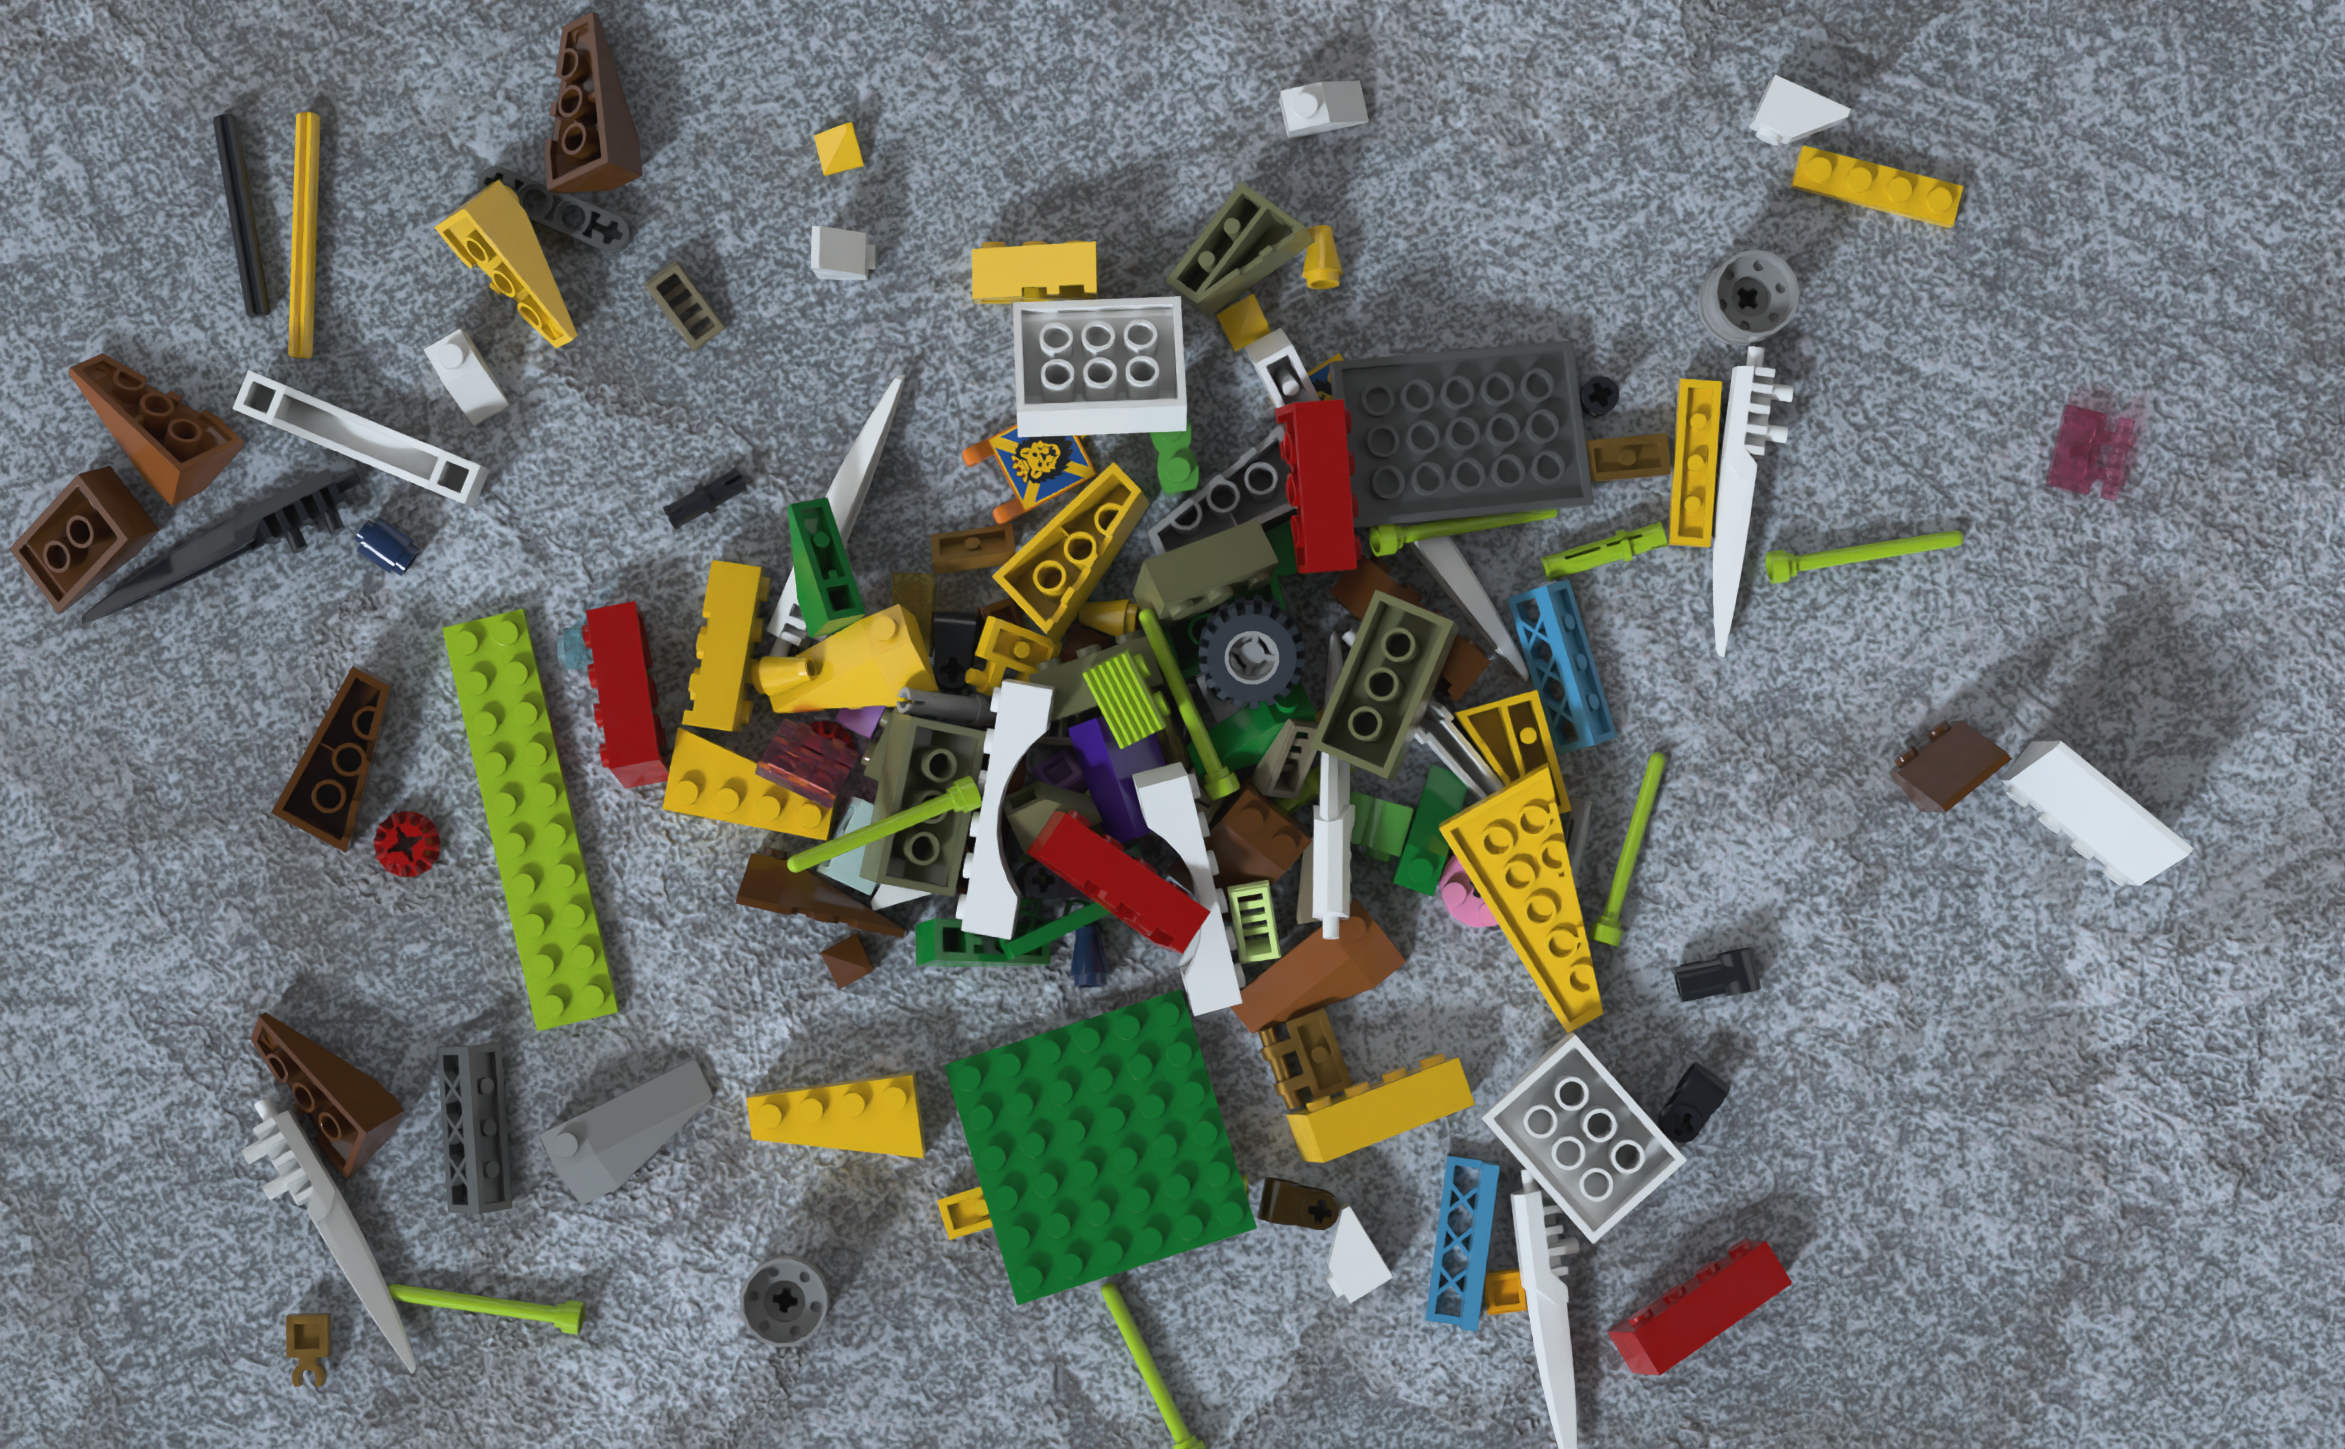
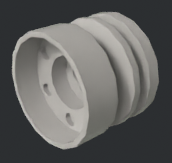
M1754 249L1736 254L1707 275L1699 289L1697 307L1700 320L1710 335L1724 344L1742 347L1759 343L1786 326L1797 310L1800 291L1796 275L1786 261L1772 252ZM1745 294L1749 300L1746 302L1747 307L1741 309L1737 303L1741 299L1740 296Z
M795 1254L776 1255L762 1261L748 1276L740 1294V1314L747 1330L759 1341L774 1347H794L809 1340L822 1326L830 1305L829 1285L823 1272L811 1260ZM784 1288L791 1289V1296L798 1298V1303H791L788 1309L781 1308V1301L775 1299V1294H781Z

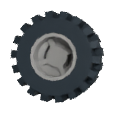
M1254 594V600H1245V595L1237 596L1236 602L1232 604L1225 601L1219 605L1217 613L1212 612L1207 618V625L1202 628L1200 635L1199 665L1201 673L1204 672L1205 682L1208 687L1216 689V696L1223 701L1226 697L1231 698L1232 705L1241 707L1242 702L1250 703V709L1259 708V702L1266 701L1268 706L1277 703V696L1282 694L1285 698L1291 692V685L1293 683L1298 684L1301 678V669L1304 668L1305 646L1300 624L1294 621V615L1288 608L1283 610L1280 608L1279 601L1271 598L1269 603L1263 601V595Z

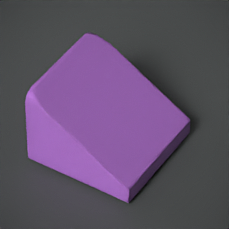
M865 706L864 709L841 708L835 722L872 740L879 727L878 725L886 706Z
M1067 746L1032 768L1040 782L1081 794L1088 791L1081 767Z

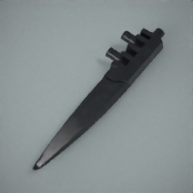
M327 468L226 519L168 553L118 587L82 616V624L116 613L171 590L246 553H251L263 547L265 542L276 545L282 542L280 538L285 536L293 554L302 552L308 548V545L300 528L306 525L313 526L319 523L318 519L323 518L330 535L340 533L345 529V526L337 510L340 508L346 509L351 506L345 491L361 484L359 475L355 469H351L336 477Z

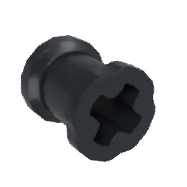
M1604 376L1593 377L1582 386L1580 392L1582 411L1593 417L1604 416L1610 412L1619 400L1620 394L1616 383ZM1593 387H1596L1598 392L1606 391L1608 397L1603 401V407H1601L1598 401L1591 403L1589 400V396L1594 392Z

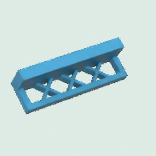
M1570 580L1556 582L1508 597L1507 599L1535 690H1538L1556 756L1617 738ZM1536 598L1541 614L1537 624L1528 619L1523 604L1524 601ZM1541 639L1551 646L1553 655L1549 664L1542 660L1538 653L1537 647ZM1553 678L1562 684L1565 692L1561 703L1552 698L1549 689ZM1565 718L1574 723L1579 741L1566 744L1561 728Z
M1447 1155L1425 1315L1426 1321L1459 1325L1461 1330L1478 1332L1500 1168L1496 1161ZM1455 1165L1479 1168L1477 1184L1464 1195L1460 1193L1453 1183ZM1453 1190L1458 1199L1450 1204L1451 1192ZM1475 1194L1474 1206L1472 1208L1466 1200ZM1463 1203L1472 1215L1471 1226L1456 1236L1447 1224L1448 1214ZM1447 1230L1453 1240L1444 1246ZM1470 1235L1467 1250L1461 1241ZM1455 1245H1458L1467 1257L1466 1266L1451 1277L1442 1266L1443 1254ZM1442 1272L1447 1281L1439 1287L1440 1274ZM1464 1276L1463 1288L1461 1291V1289L1455 1282H1457ZM1452 1285L1461 1297L1459 1315L1435 1312L1437 1296Z

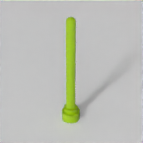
M1559 509L1435 521L1400 527L1399 524L1377 525L1369 528V540L1373 553L1376 556L1395 554L1397 549L1402 548L1405 543L1555 518L1559 513Z
M1952 530L1795 556L1793 552L1786 553L1784 549L1768 551L1765 554L1766 571L1771 584L1789 582L1790 577L1797 576V572L1957 547L1963 543L1964 535L1959 530Z
M1148 608L1143 609L1139 614V620L1207 772L1204 775L1207 783L1203 786L1209 800L1213 801L1231 794L1241 788L1234 772H1229L1227 766L1222 767L1155 612Z
M1660 752L1653 753L1649 758L1603 915H1598L1596 923L1591 922L1587 936L1591 940L1614 947L1620 946L1624 932L1620 930L1622 922L1618 920L1666 763L1665 756Z
M968 775L953 781L952 787L947 788L944 795L791 856L787 861V867L791 872L797 873L952 809L955 812L962 810L964 813H967L982 806L980 793L974 780Z
M1112 1282L1104 1283L1101 1287V1293L1176 1442L1172 1445L1173 1448L1206 1449L1202 1440H1197L1195 1434L1190 1435L1117 1286Z
M391 1284L388 1286L389 1293L394 1301L554 1323V1327L561 1328L562 1333L580 1335L584 1324L586 1306L583 1301L568 1299L566 1303L559 1302L557 1306L401 1284Z

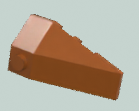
M103 353L69 368V375L142 478L171 506L203 492L243 448L244 441L218 416L206 409L199 413L181 403L182 396L171 390L167 395L146 384L145 376Z
M1353 897L1352 903H1350V920H1339V939H1323V923H1321L1283 954L1281 958H1278L1251 980L1246 987L1240 989L1243 1003L1230 1006V1008L1248 1030L1254 1034L1375 988L1407 961L1360 902Z

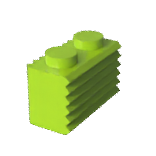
M1128 648L1086 669L1082 673L1120 749L1167 726L1168 721L1165 716L1171 714L1170 708L1161 691L1153 694L1146 680L1152 674L1141 653L1134 656L1131 648Z

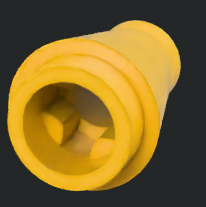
M1328 225L1312 226L1308 231L1315 242L1306 249L1302 277L1306 279L1308 288L1317 290L1335 288L1340 285L1339 277L1343 275V270L1333 237V227Z
M1131 599L1085 602L1079 611V625L1118 637L1140 630L1139 614L1141 610L1138 604L1132 603Z
M763 656L760 661L755 662L752 666L753 685L759 694H767L770 697H774L805 682L814 681L817 677V666L811 656Z

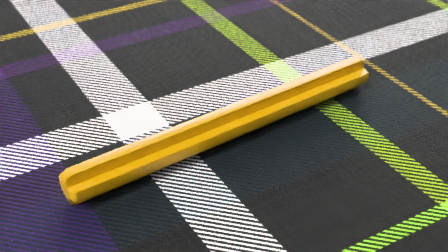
M300 112L296 115L288 354L294 359H309L313 356L321 118L312 112Z

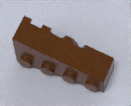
M1362 554L1360 561H1356L1357 569L1348 570L1328 593L1361 623L1375 590L1430 611L1420 603L1423 597L1406 582H1403L1400 586L1388 576L1392 570L1374 554L1369 559ZM1435 609V610L1433 611V613H1435V614H1437V615H1440V616H1442V617L1447 618L1444 614H1442V613H1441L1440 611H1438L1437 609ZM1457 634L1435 688L1451 702L1458 701L1492 662L1484 656L1486 652L1468 636L1463 639Z
M359 664L352 666L271 811L272 814L345 853L352 848L394 683Z

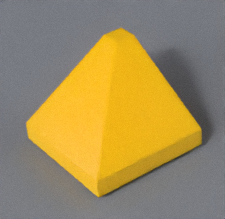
M852 122L814 135L824 177L864 166Z
M1254 293L1216 315L1234 352L1271 333Z

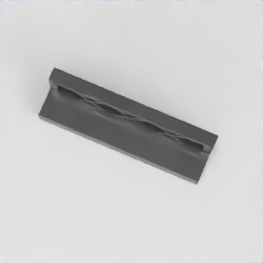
M501 1042L437 1047L448 1213L481 1214L511 1209L512 1195ZM453 1055H458V1076L454 1072ZM457 1100H459L462 1105L461 1117H459L456 1112ZM460 1141L463 1143L465 1149L464 1159H462V1157L459 1154ZM463 1182L467 1187L468 1203H463L461 1185Z

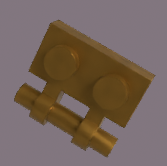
M1324 1007L1286 1021L1285 1024L1291 1038L1279 1041L1274 1027L1258 1032L1263 1048L1260 1049L1264 1061H1269L1276 1079V1083L1273 1084L1277 1096L1282 1095L1287 1110L1302 1105L1297 1090L1303 1087H1310L1315 1100L1343 1091L1345 1088L1353 1085ZM1296 1050L1304 1073L1292 1076L1284 1054Z

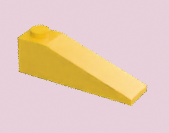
M498 179L434 227L462 262L470 269L478 265L491 277L492 282L489 286L499 296L503 293L519 303L517 308L520 316L555 348L572 341L578 336L527 213L521 207L518 196L510 187L503 185Z
M897 604L860 619L794 656H811L817 666L816 679L805 682L774 697L769 696L773 711L776 714L824 711L825 709L832 708L864 709L865 706L885 705L886 707H897V701L913 702V700L898 697V693L903 687L929 692H939L916 617L902 605Z

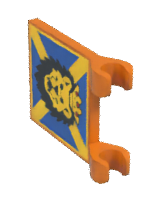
M1017 424L964 449L962 452V459L967 467H973L994 455L1016 499L1002 504L993 510L992 517L997 525H1004L1098 476L1077 435L1018 437Z

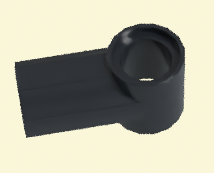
M1752 947L1716 954V958L1695 961L1673 967L1676 989L1681 1002L1724 994L1725 996L1738 995L1761 989Z

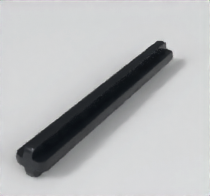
M222 114L213 118V125L246 314L251 318H259L270 314V305L237 117L233 114Z

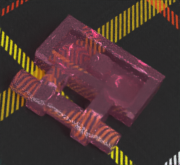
M2069 404L2065 405L2045 486L2085 496L2089 494L2092 481L2103 483L2100 499L2116 502L2119 487L2124 486L2127 473L2123 472L2128 450H2133L2136 437L2132 436L2135 420L2119 417L2116 432L2104 430L2108 414ZM2100 445L2112 447L2107 469L2096 466Z
M784 718L777 733L791 740L788 741L774 734L757 765L755 774L831 809L850 772V769L839 765L838 762L854 768L860 753L847 748V743L840 739L834 738L832 741L813 732V727L803 722H800L798 725ZM804 746H806V747H808V748H810V749H813V750H815V751H817V752H819V753H821V754H823V755H825V756L822 757V756H820V755H818V754H816V753H814V752H811V751L805 749Z

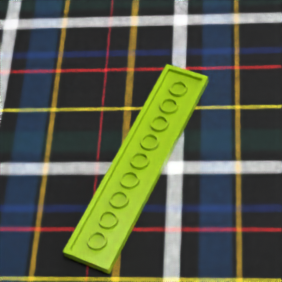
M519 609L442 628L537 1032L620 1012L526 609Z

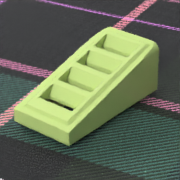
M1269 880L1227 887L1240 964L1281 958ZM1262 893L1263 899L1238 903L1237 897ZM1265 908L1263 912L1240 915L1242 910ZM1267 921V924L1242 928V924ZM1269 933V937L1244 940L1245 936Z

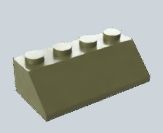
M893 713L870 824L946 794V789L952 787L953 781L968 775L971 776L977 786L987 732ZM952 809L866 844L859 877L875 883L954 897L972 811L964 813L962 810L955 812Z

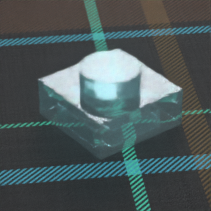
M582 627L563 628V637L557 639L559 662H565V670H588V654L583 641Z

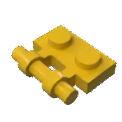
M988 616L975 652V656L988 660L986 667L982 671L970 668L965 675V682L975 686L979 693L992 696L995 687H1002V681L1004 680L1002 678L1007 667L1018 671L1015 680L1031 683L1029 675L1038 672L1036 665L1057 658L1063 643L1059 642L1056 645L1046 636Z

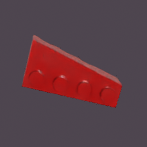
M1344 399L1294 402L1276 408V423H1285L1286 429L1284 440L1279 443L1281 459H1285L1287 464L1291 465L1292 472L1288 474L1287 482L1285 483L1286 495L1290 506L1297 508V515H1292L1290 520L1297 574L1357 569L1356 561H1360L1362 549L1359 536H1354L1353 519L1358 516V500L1356 494L1351 493L1350 476H1353L1355 472V460L1353 452L1348 451L1347 434L1351 433L1352 420L1349 409L1344 408Z
M635 601L586 610L588 624L582 625V636L586 649H592L594 663L588 664L587 669L592 689H598L599 703L593 704L597 727L603 728L605 743L599 744L602 765L604 768L609 767L610 771L625 789L668 781L671 765H667L661 757L660 747L667 745V739L659 715H653V708L658 707L660 702L654 678L652 675H647V669L652 668L653 665L643 612Z
M1071 809L1067 814L1054 810L1027 850V853L1158 947L1183 954L1211 911L1190 898V893L1172 881L1168 883L1156 875L1158 871L1152 865L1139 857L1134 860L1124 853L1125 847L1120 842L1105 833L1101 837L1090 830L1089 827L1092 823L1078 812Z
M1749 1238L1737 1242L1727 1250L1728 1256L1718 1262L1712 1261L1702 1266L1694 1273V1277L1683 1284L1672 1287L1656 1301L1607 1330L1631 1372L1634 1374L1662 1375L1790 1286L1792 1281L1767 1241H1750Z

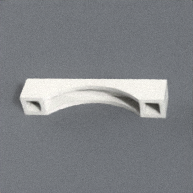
M249 370L232 408L473 508L490 470Z
M1005 679L1002 681L1001 688H994L991 712L997 713L995 729H987L984 743V753L990 754L988 771H980L977 785L980 795L983 796L981 812L974 811L970 827V836L976 837L974 853L967 852L963 869V877L970 878L967 895L960 894L956 911V919L963 920L961 931L1009 940L1015 935L1022 892L1011 874L1004 853L1001 831L1003 803L1009 781L1019 761L1032 744L1050 729L1057 687Z
M1182 762L1133 774L1141 812L1148 828L1163 837L1180 854L1193 880L1195 901L1211 911L1186 948L1179 962L1187 999L1194 1016L1241 1004L1243 1002L1239 988L1246 987V982L1240 962L1233 964L1230 951L1236 950L1237 945L1231 925L1224 927L1221 915L1228 912L1222 888L1215 889L1212 876L1219 874L1213 850L1206 851L1203 838L1210 836L1204 812L1197 813L1194 799L1201 798L1196 776L1194 773L1187 774Z

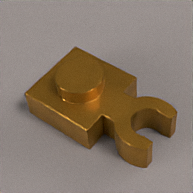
M331 1313L288 1314L286 1316V1358H298L299 1364L292 1373L294 1387L303 1385V1373L305 1370H310L315 1374L316 1387L324 1385L327 1379V1371L320 1362V1357L332 1355Z

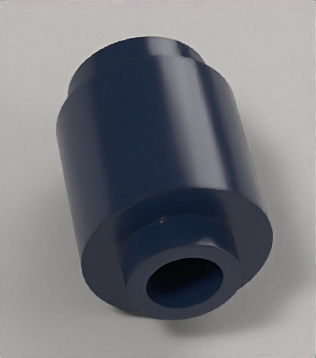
M379 518L375 523L368 520L355 538V541L360 543L357 549L358 553L389 574L395 572L401 577L408 571L420 553V549L413 545L414 540L382 518Z

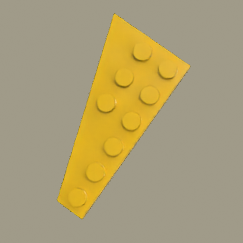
M1547 762L1441 822L1439 830L1568 1034L1603 1015V1006Z

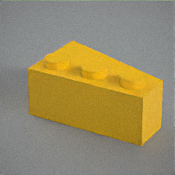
M1074 240L1060 244H1048L1044 241L1023 242V246L1006 247L1005 242L981 243V248L972 249V299L974 304H1013V302L1098 299V251L1096 241Z
M1538 690L1453 713L1504 787L1548 762L1559 814L1572 811Z

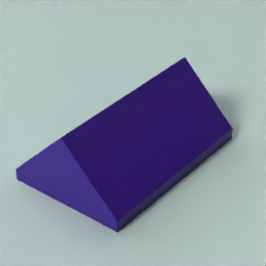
M1104 715L1067 728L1090 796L1094 800L1103 822L1100 825L1103 834L1105 833L1122 843L1154 832L1148 828L1142 815L1132 775L1167 765L1157 732L1120 749Z

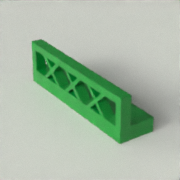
M1138 845L1123 851L1134 860L1137 857L1144 860ZM1024 897L1020 902L1019 914L1030 917L1025 934L1011 941L1004 938H998L1007 959L1011 960L1111 913L1095 901L1090 903L1082 899L1067 900L1062 917L1052 920L1038 915L1043 899ZM1036 902L1032 912L1022 909ZM1073 903L1084 906L1070 913ZM1036 920L1046 923L1045 925L1032 930Z

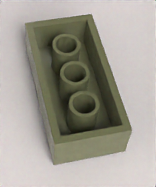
M1375 590L1310 747L1395 782L1460 626L1450 619Z

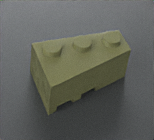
M1240 182L1165 282L1176 296H1181L1183 301L1208 318L1315 241L1303 224L1246 184Z
M1257 518L1143 561L1133 595L1141 611L1148 608L1155 612L1164 632L1247 590L1254 591L1266 586L1271 582L1279 561Z
M1136 630L1116 637L1117 645L1102 650L1100 643L1077 650L1078 659L1062 664L1060 657L1037 664L1038 672L1029 675L1031 683L1057 687L1051 722L1099 707L1082 673L1086 669L1128 648H1131L1134 656L1139 653L1143 655L1152 676L1146 678L1151 688L1168 684L1147 636L1141 637L1140 631Z

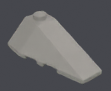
M697 1058L575 1116L541 1133L539 1136L558 1175L580 1204L584 1205L621 1187L714 1096V1093Z

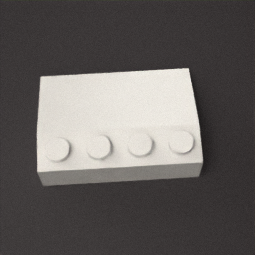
M1181 296L1013 302L1018 437L1186 431L1187 397Z
M2062 741L2031 742L2000 780L2009 787L2006 794L2024 808L2028 804L2041 813L2038 820L2056 834L2061 830L2074 840L2070 846L2088 860H2091L2093 856L2106 866L2103 873L2120 886H2123L2125 883L2140 886L2187 857L2194 849Z
M1572 1032L1566 1034L1539 1058L1481 1117L1593 1244L1687 1161L1584 1043Z

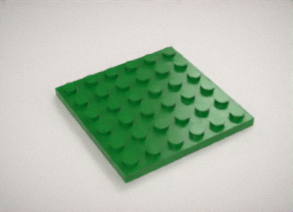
M1181 989L944 1065L1017 1306L1257 1229Z

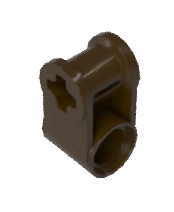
M1265 1177L1258 1219L1275 1224L1295 1225L1315 1230H1325L1336 1223L1339 1216V1203L1330 1191L1305 1186L1291 1180ZM1318 1199L1326 1200V1208L1332 1210L1331 1214H1324L1322 1220L1315 1219L1314 1211L1308 1209L1309 1205H1317Z

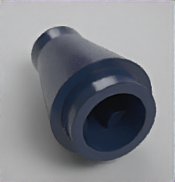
M1088 926L1076 929L1069 976L1074 978V987L1094 988L1107 986V976L1111 975L1100 936V927Z

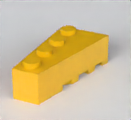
M1113 462L992 577L1041 630L1058 645L1150 505V502L1141 489Z
M711 561L702 611L703 618H707V625L701 626L696 644V657L701 659L700 668L695 667L694 672L691 673L688 688L690 699L695 702L693 711L684 710L683 725L742 733L743 725L750 724L753 701L747 700L749 683L753 684L752 666L755 662L759 661L758 659H753L755 642L762 643L765 628V619L759 618L761 601L768 602L771 588V578L765 577L766 569L738 563Z
M678 727L662 807L663 810L819 840H831L839 799L700 736L691 730Z
M1437 1053L1419 1060L1421 1067L1406 1071L1405 1067L1391 1070L1382 1074L1383 1080L1370 1085L1368 1081L1354 1084L1344 1089L1345 1094L1330 1098V1095L1320 1097L1306 1103L1307 1107L1285 1114L1301 1160L1325 1163L1475 1105L1459 1057L1444 1058L1443 1053Z
M916 1071L753 1093L746 1098L752 1140L924 1158L927 1154Z

